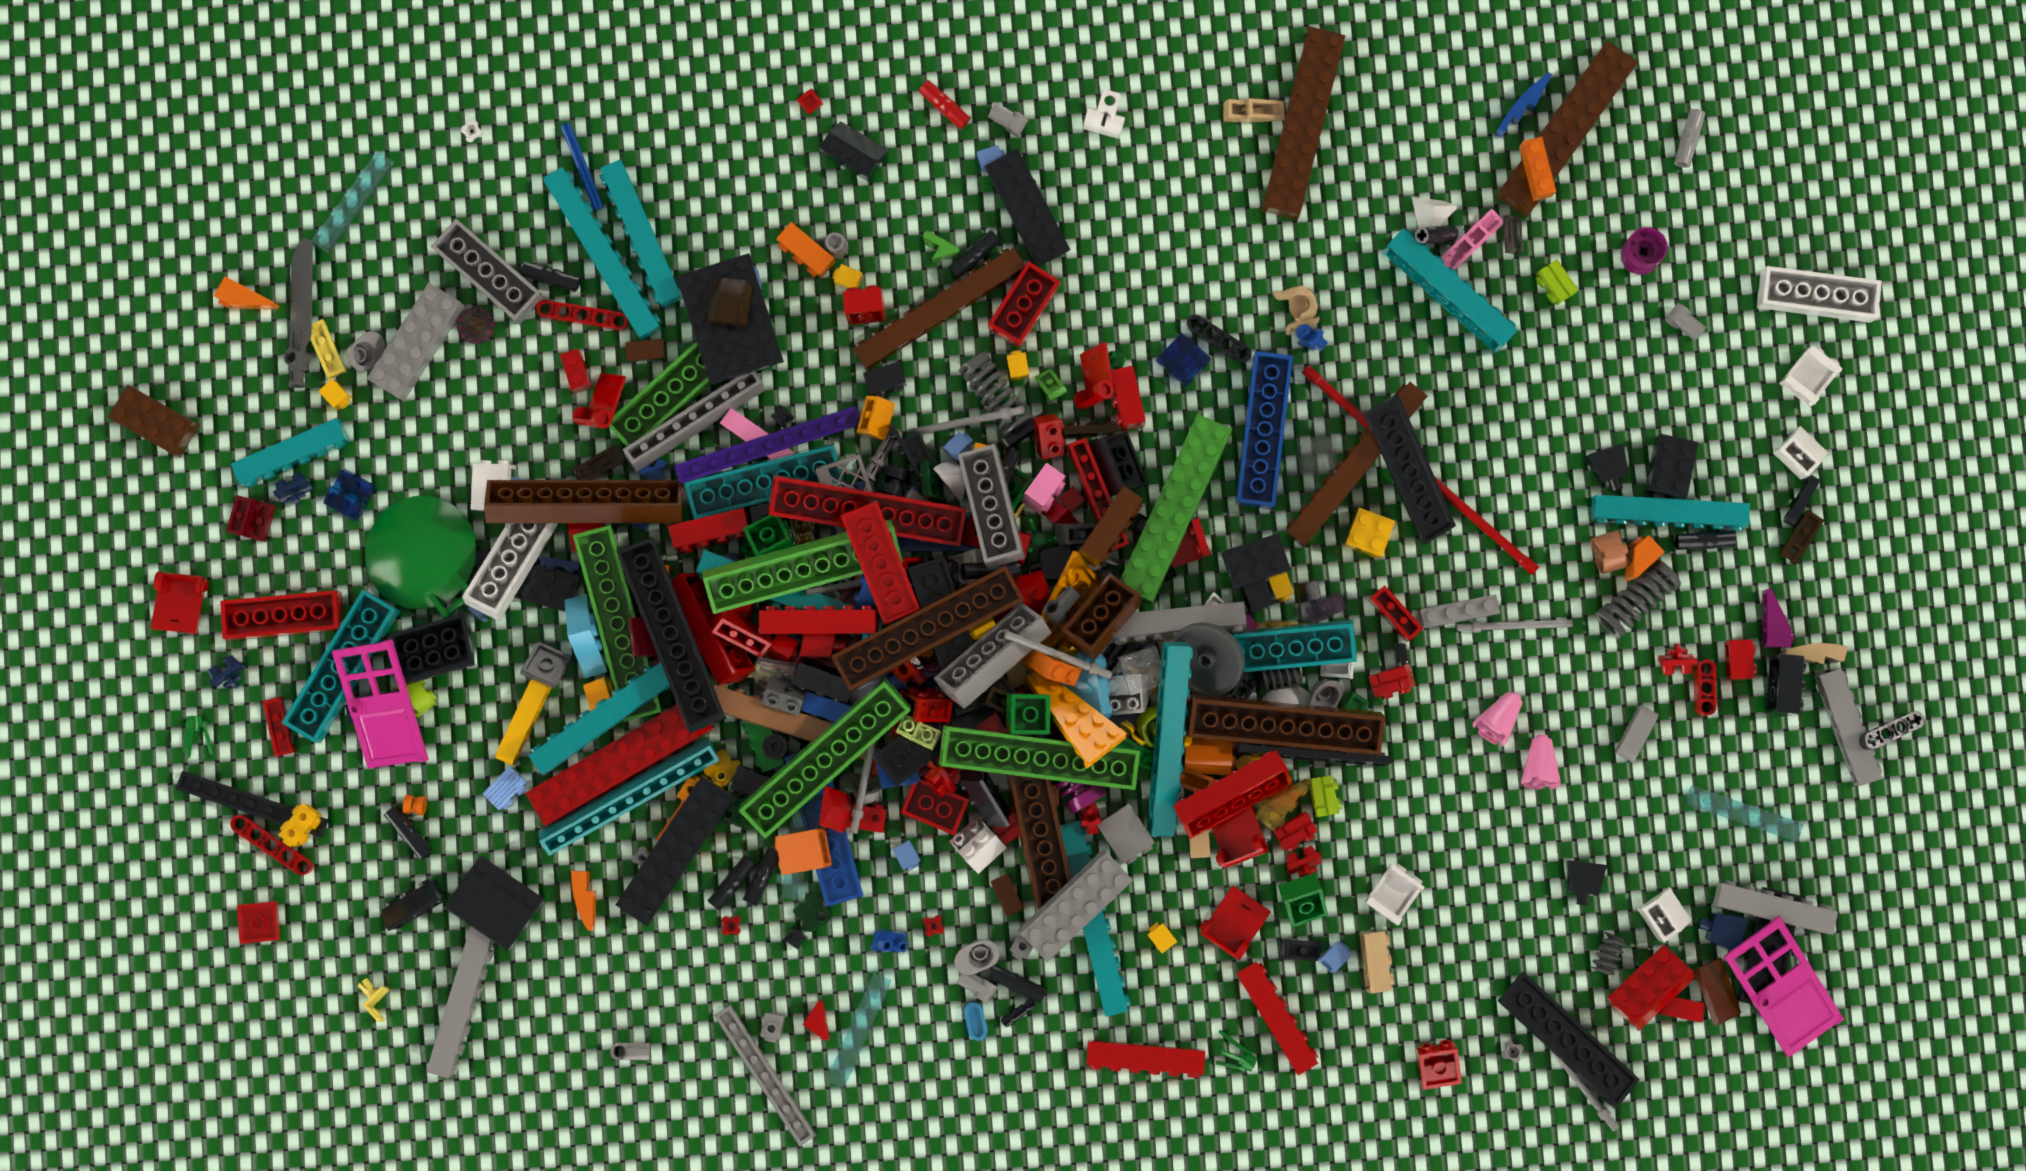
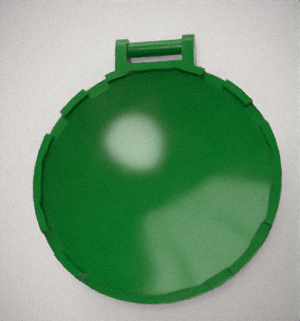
M433 496L408 497L388 507L373 524L365 547L366 568L375 588L390 602L414 610L436 607L444 618H448L465 604L463 597H460L448 608L445 606L463 590L466 592L470 585L468 581L471 578L470 575L477 559L476 537L466 516L453 504Z

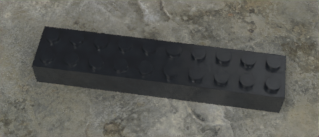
M650 537L616 551L688 731L692 733L726 719L654 538Z

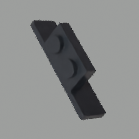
M894 423L889 425L890 429L888 432L892 440H897L899 444L897 449L902 457L905 456L909 463L906 466L911 474L915 473L918 479L915 482L921 491L920 462L928 460L935 463L919 431L902 440Z

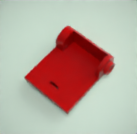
M1103 342L1080 354L1085 390L1075 394L1074 403L1081 410L1105 401L1114 394L1107 342Z
M600 373L589 408L579 406L573 411L572 418L574 423L581 426L608 428L612 423L626 376Z
M156 572L154 589L157 591L150 629L197 634L204 593L208 590V581L204 576Z
M1252 806L1212 827L1220 849L1217 851L1216 861L1224 869L1268 852L1265 838Z
M1232 885L1210 919H1205L1200 925L1199 929L1202 930L1200 934L1237 960H1240L1271 911Z

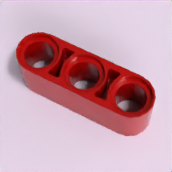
M1703 660L1697 662V665L1694 666V710L1699 716H1708L1714 714L1717 707L1716 665L1711 660ZM1703 664H1706L1709 668L1707 674L1701 670ZM1703 683H1706L1709 687L1707 693L1702 691ZM1704 702L1709 705L1708 712L1702 710Z

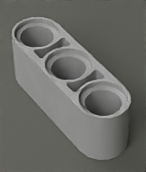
M1640 705L1619 741L1615 754L1633 763L1657 721L1659 714Z

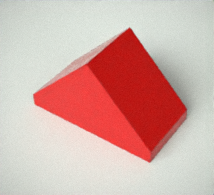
M1055 499L1049 510L1041 513L1054 526L1059 523H1079L1069 510Z
M820 1000L802 1025L826 1041L830 1039L824 1000Z

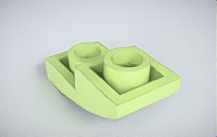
M905 715L901 719L896 733L933 750L941 734L940 730L925 725L922 722H915L912 720L913 717Z

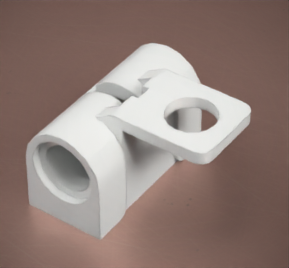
M1103 90L1098 109L1088 107L1083 129L1120 139L1125 122V117L1116 115L1121 94ZM1113 96L1115 103L1112 106L1106 105L1104 102L1105 97Z

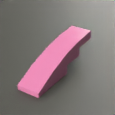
M1491 209L1441 256L1444 265L1456 270L1505 221Z
M732 408L729 409L720 422L722 426L745 442L768 434ZM788 448L766 455V457L772 459L794 452Z

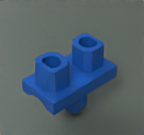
M1301 324L1296 329V336L1300 339L1297 344L1300 347H1309L1312 351L1316 349L1322 351L1328 341L1322 337L1324 332L1321 329H1312L1308 324Z
M886 929L875 930L874 941L870 949L873 951L906 952L908 941H906L907 934Z

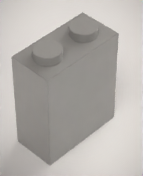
M1127 804L1101 821V824H1097L1121 864L1126 862L1129 865L1137 859V854L1140 852L1145 854L1153 849L1152 844L1155 842L1130 804Z

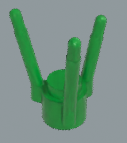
M1029 519L1033 534L1031 537L1032 547L1028 549L1029 552L1034 551L1036 548L1040 549L1046 543L1057 539L1056 536L1046 538L1044 534L1037 532L1033 520Z
M202 716L186 717L182 752H186L187 748V758L191 757L193 733L201 732V728L203 729L210 755L214 754L207 730V721H202Z
M1219 1030V1034L1245 1054L1241 1053L1240 1056L1220 1050L1221 1054L1237 1060V1064L1216 1061V1064L1239 1069L1243 1072L1245 1070L1251 1072L1256 1064L1257 1057L1252 1055V1051L1243 1047L1222 1030Z

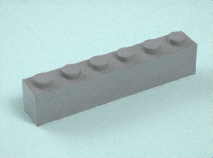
M1840 668L1815 676V682L1853 785L1862 786L1882 779L1880 775L1882 770L1875 761L1874 749L1864 750L1860 746L1859 738L1863 733L1867 732V729L1862 726L1860 720L1862 716L1859 709L1855 707V697L1847 685L1848 677L1846 673Z
M1724 880V883H1717L1712 906L1768 920H1773L1780 916L1784 924L1830 935L1834 933L1838 912L1833 911L1832 906L1820 904V907L1813 906L1812 901L1801 899V902L1793 901L1794 897L1782 894L1781 897L1774 896L1775 892L1763 890L1762 893L1756 892L1755 887L1743 885V888L1736 887V883Z

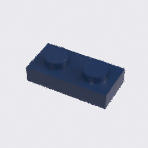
M541 556L540 564H545L546 569L557 570V567L565 568L564 572L576 573V570L582 571L580 562Z

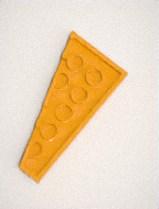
M1074 550L1048 602L1056 600L1067 586L1077 591L1080 597L1067 611V620L1059 626L1053 625L1044 611L1042 612L1041 617L1052 633L1040 644L1053 648L1062 637L1061 630L1099 586V579L1081 555ZM1020 660L1027 671L1034 672V669Z
M1037 671L1032 672L1026 677V683L1034 694L1050 695V714L1053 717V721L1066 740L1072 743L1075 748L1074 751L1084 760V765L1087 769L1126 739V732L1060 682L1047 679Z

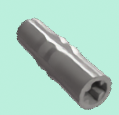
M1699 109L1689 110L1674 164L1679 167L1689 168L1705 117L1704 111Z

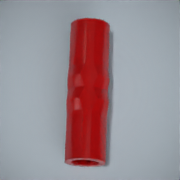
M927 80L921 86L919 93L939 110L942 115L947 117L960 130L967 125L971 117L930 80Z

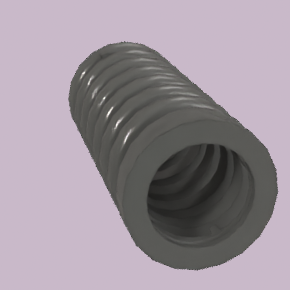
M984 351L967 361L959 369V373L964 375L966 382H970L969 387L972 390H976L975 396L982 398L981 404L988 406L987 413L999 411L1001 408L1012 406L1019 401V397L1014 396L1004 404L997 406L1013 392V389L1010 387L996 397L991 398L1008 383L1006 379L985 390L988 385L1002 375L1000 371L979 382L983 376L996 367L995 363H991L981 371L972 374L985 362L989 363L992 361L988 353ZM1026 410L1023 416L1020 418L1017 416L1016 420L1011 423L1008 422L1014 416H1011L1010 419L1002 420L1000 418L993 421L1000 423L998 428L1005 437L1033 418L1032 415Z
M1656 560L1650 565L1649 570H1645L1641 574V577L1634 579V583L1628 584L1626 590H1621L1618 597H1613L1611 603H1606L1595 613L1599 622L1611 635L1619 639L1625 634L1626 630L1620 621L1628 628H1632L1634 625L1633 621L1619 608L1618 604L1622 605L1635 621L1641 620V615L1627 602L1626 597L1631 600L1642 614L1647 615L1649 613L1647 606L1634 594V591L1651 608L1657 606L1653 597L1660 602L1664 600V595L1650 582L1649 577L1667 595H1670L1672 590L1674 591L1681 585L1678 576L1666 563ZM1641 584L1646 586L1651 595L1642 588ZM1611 611H1613L1619 619L1614 618L1611 614Z

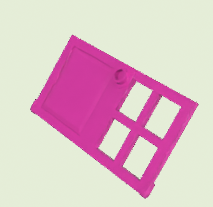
M393 639L333 650L332 655L367 768L428 761L429 758ZM387 650L392 667L373 670L368 653ZM361 654L366 672L347 675L342 657ZM395 674L399 691L380 694L375 677ZM368 678L373 695L354 698L349 681Z
M1777 916L1770 921L1771 923L1723 957L1780 1047L1789 1058L1832 1026L1838 1025L1844 1020V1017L1835 1006L1783 923L1782 918ZM1779 929L1787 943L1768 956L1759 942ZM1754 946L1762 961L1743 973L1734 959ZM1791 949L1799 964L1780 976L1772 962ZM1767 966L1775 981L1755 993L1748 979Z

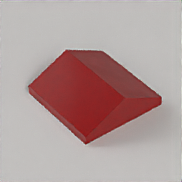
M824 786L819 825L844 833L852 819L853 807L849 794Z

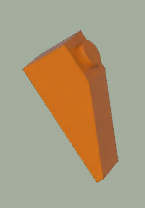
M226 276L214 294V297L219 299L218 303L226 308L232 306L236 309H279L280 307L275 302Z

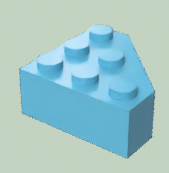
M584 594L566 599L567 636L584 677L588 678L606 673L608 663L588 595Z
M1080 651L1075 656L1088 663L1094 662L1099 664L1101 668L1105 669L1107 667L1106 658L1101 654L1094 661ZM1082 669L1075 686L1061 683L1107 719L1112 715V705L1109 703L1108 695L1110 694L1108 678L1098 674L1092 675L1087 673V670Z

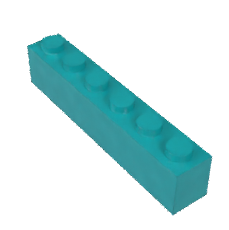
M335 418L233 462L231 466L239 485L250 488L256 486L260 480L274 478L276 473L292 470L293 466L297 464H307L313 457L325 456L329 450L334 448L335 450L341 449L350 440L342 421Z

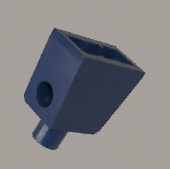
M1712 913L1710 920L1700 917L1697 928L1707 931L1705 935L1706 940L1730 952L1742 943L1749 918Z

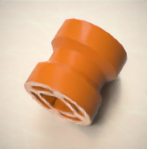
M406 794L403 801V813L411 814L413 812L424 816L427 798L425 796L417 798Z

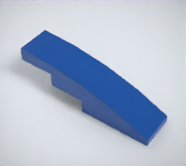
M1548 72L1536 81L1517 100L1503 119L1495 135L1502 137L1510 122L1517 125L1525 109L1533 111L1552 73Z

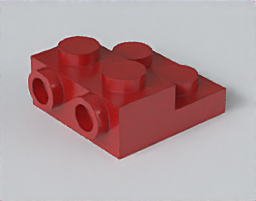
M1442 1040L1437 1045L1423 1043L1419 1048H1416L1423 1090L1462 1084L1458 1048L1455 1042Z

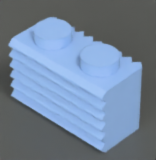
M509 766L482 794L498 810H507L514 803L512 799L517 794L521 796L527 790L526 785L529 782L513 766Z

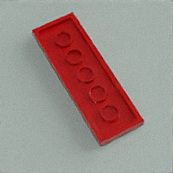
M877 500L841 514V519L883 623L887 624L919 611L920 607Z

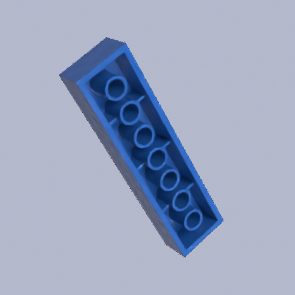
M1255 351L1253 354L1235 505L1274 509L1293 362V356L1260 351Z

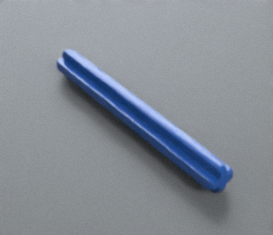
M569 122L562 124V132L594 210H599L603 208V203L572 126Z

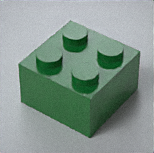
M768 515L743 528L755 556L795 546L781 517Z
M1007 694L1006 733L1050 734V695Z
M1315 873L1278 885L1283 907L1291 927L1328 916L1323 891Z

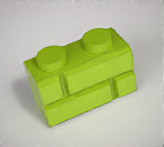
M1558 259L1536 274L1538 285L1546 289L1548 292L1546 294L1547 298L1557 306L1579 291Z
M1332 775L1308 779L1314 816L1322 817L1339 814V809H1342L1340 797L1336 798L1335 790H1338L1337 779H1333Z

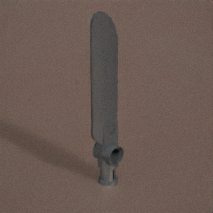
M304 238L298 243L291 264L289 349L284 354V362L288 365V371H290L288 387L291 388L305 387L304 372H306V368L311 360L310 354L306 352V345L311 338L313 243L308 238Z

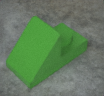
M929 231L925 232L923 240L926 242L925 245L933 250L937 248L932 258L933 263L959 256L960 248Z
M1051 368L1035 377L1048 402L1054 401L1067 392L1065 386Z

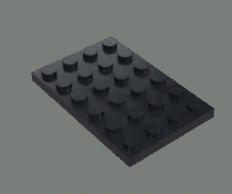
M749 253L676 276L710 385L784 362ZM721 278L745 280L753 288L748 328L726 324H710L708 322L714 284Z

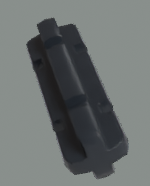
M1028 999L1024 1002V1005L1021 1004L1011 1011L1010 1015L1004 1016L1001 1022L1005 1027H1009L1013 1024V1021L1016 1022L1026 1015L1027 1011L1036 1008L1035 1002L1032 999Z

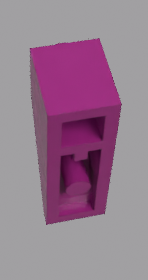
M1772 589L1763 590L1762 648H1790L1794 642V634L1791 633V627Z

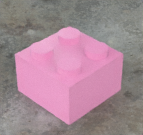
M1046 463L1025 491L1022 503L1039 515L1043 511L1047 512L1053 504L1052 502L1055 499L1053 497H1058L1064 489L1063 487L1066 484L1064 483L1065 475Z

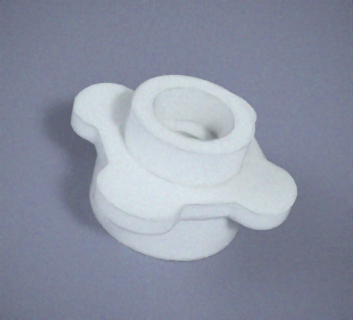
M475 120L461 127V132L465 134L467 142L471 143L475 138L483 136V131L479 129L478 122Z

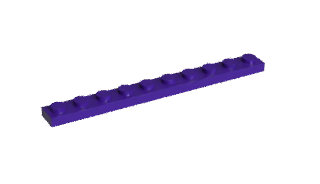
M857 406L849 407L676 464L674 467L681 484L858 426L860 415Z

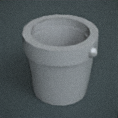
M834 232L824 239V250L833 256L834 259H839L848 254V242L843 235Z

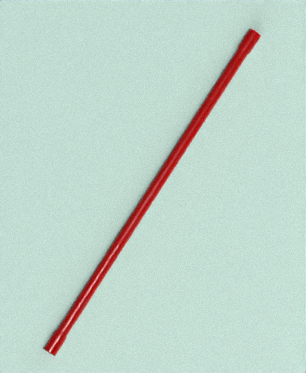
M1310 365L1303 370L1302 374L1308 380L1317 385L1363 427L1370 430L1364 414L1324 380ZM1436 478L1444 498L1512 556L1528 573L1533 575L1538 570L1539 566L1519 551Z

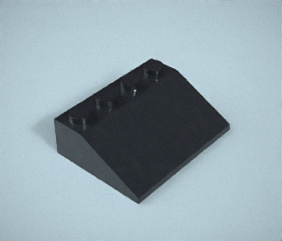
M464 613L389 635L390 639H393L406 685L475 665L474 638L471 623Z
M480 856L467 872L444 908L506 951H509L542 909L545 899L483 856Z

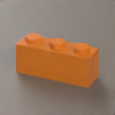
M1538 137L1525 140L1521 143L1519 149L1532 199L1537 201L1550 198L1555 194L1556 188L1543 138Z
M792 222L776 238L779 243L778 247L784 253L789 252L792 254V259L798 265L804 264L807 267L806 271L814 278L817 275L821 279L835 263L833 256Z

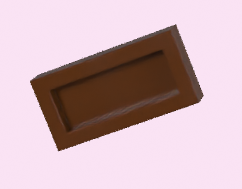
M664 339L625 342L627 362L666 359Z
M1008 873L990 881L1006 917L1024 909Z

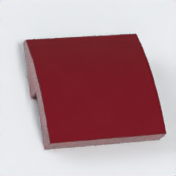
M236 495L226 532L266 542L276 506Z
M643 617L629 618L633 657L647 658L658 656Z

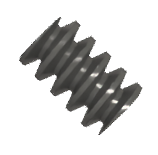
M1300 667L1284 668L1281 670L1273 669V671L1266 670V672L1264 670L1260 671L1261 684L1265 687L1266 691H1269L1270 685H1272L1274 690H1276L1277 684H1280L1282 689H1284L1285 683L1288 684L1289 688H1292L1293 682H1295L1297 687L1300 685Z
M1604 932L1608 938H1602L1601 941L1605 945L1598 946L1602 953L1596 952L1595 955L1599 960L1592 961L1597 967L1590 968L1606 975H1615L1611 968H1618L1614 960H1621L1617 953H1624L1620 946H1627L1622 938Z

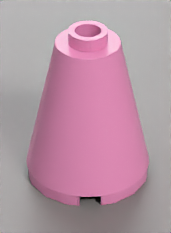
M1506 692L1473 722L1474 729L1477 726L1479 729L1478 734L1495 745L1498 742L1502 743L1501 746L1506 745L1522 706L1521 696L1515 692Z
M1539 734L1536 735V738L1532 739L1521 779V784L1524 787L1543 789V787L1549 786V789H1555L1561 786L1552 739L1548 738V735Z

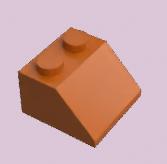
M1649 535L1644 538L1640 536L1628 545L1630 549L1626 554L1629 561V567L1625 568L1626 581L1636 579L1665 553Z

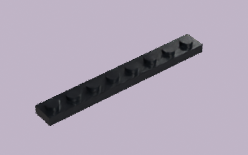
M1241 742V744L1235 747V755L1262 757L1267 752L1277 750L1282 759L1381 767L1391 764V756H1385L1383 752H1381V755L1322 749L1310 750V748L1301 747L1291 748L1290 746L1274 747L1268 744L1253 745V743Z
M186 771L181 772L175 788L176 790L281 825L285 821H289L293 816L292 811L294 807ZM320 817V824L316 829H312L309 834L323 838L329 819Z

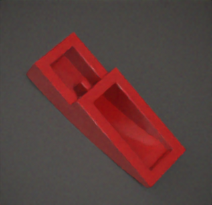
M1675 997L1658 1014L1702 1023L1705 1003Z

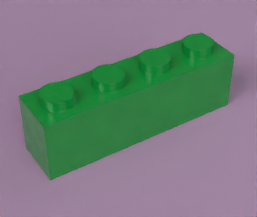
M759 692L754 693L755 695L761 696ZM744 721L742 728L745 734H749L751 741H748L751 752L756 753L757 759H755L757 769L762 770V773H766L785 766L784 758L781 760L770 759L762 751L764 739L769 735L775 734L774 730Z

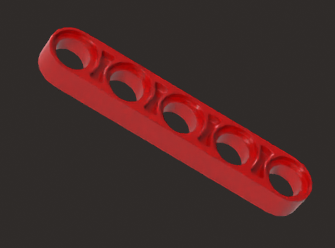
M541 300L536 305L537 313L546 319L618 331L626 329L629 324L626 315L617 311L550 300ZM544 304L550 305V311L547 314H542L540 311L541 306ZM563 307L569 309L566 317L559 316V310ZM581 310L587 311L588 316L584 320H579L577 317L578 312ZM600 313L606 315V320L603 323L596 321V316ZM619 316L625 319L622 326L615 325V319Z
M236 815L231 819L230 826L234 832L296 874L307 875L312 872L313 863L309 858L284 844L281 839L247 816ZM239 818L245 821V826L242 829H238L235 825L236 820ZM254 829H258L261 833L258 840H254L251 836ZM271 839L277 844L273 851L267 848V843ZM286 850L292 853V859L288 862L283 859V853ZM301 861H305L308 864V869L305 872H301L298 868Z

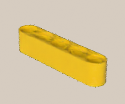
M530 680L496 752V759L511 766L515 765L549 695L550 687L535 680Z

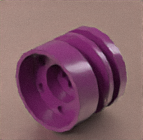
M1652 227L1637 229L1622 247L1620 252L1622 264L1629 272L1636 275L1651 273L1665 258L1668 245L1665 236L1659 230Z
M1060 781L1056 785L1058 790L1064 786L1068 789L1061 793V796L1071 794L1072 798L1066 802V805L1072 814L1107 794L1102 786L1097 785L1092 786Z

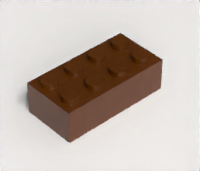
M128 384L108 416L113 421L181 458L200 426Z
M1122 487L1078 551L1084 561L1093 567H1096L1098 564L1102 566L1111 554L1108 552L1109 548L1113 550L1121 539L1119 536L1120 532L1124 534L1132 523L1129 519L1131 517L1134 518L1143 507L1140 504L1143 498L1127 487Z
M1109 573L1061 630L1063 640L1094 661L1142 604L1140 593Z

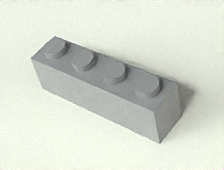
M1495 594L1418 610L1417 613L1420 625L1424 629L1494 616L1500 614Z

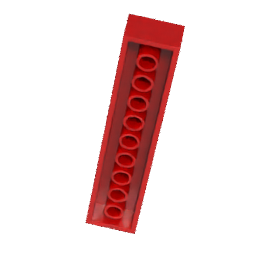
M774 475L767 513L772 516L845 527L840 516L841 514L877 500L885 521L892 520L896 536L960 546L967 508Z
M677 704L526 792V795L543 825L548 826L678 752L716 728L712 724L690 733Z

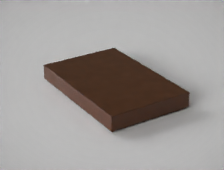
M1721 957L1694 969L1714 1026L1720 1025L1742 1013Z

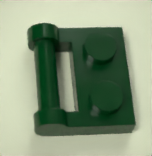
M928 460L921 461L920 475L923 498L947 504L944 497L943 480L933 469L937 464Z

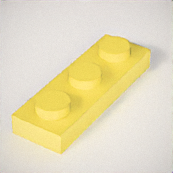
M322 319L313 323L310 339L327 378L332 379L347 372L325 321Z

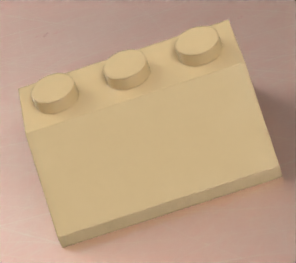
M1383 930L1360 932L1365 990L1369 993L1391 990V985H1394L1393 974L1389 972V966H1392L1391 954H1387V946H1390L1389 935L1385 934Z

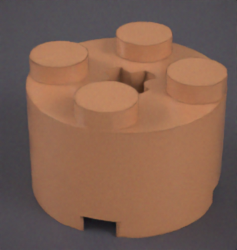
M1618 530L1590 539L1592 553H1595L1596 556L1595 563L1601 574L1629 567V561L1625 555L1628 553V548L1625 542L1621 543V536Z

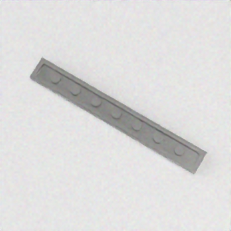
M730 1004L715 1014L714 1017L799 1147L815 1137L816 1133L732 1005Z

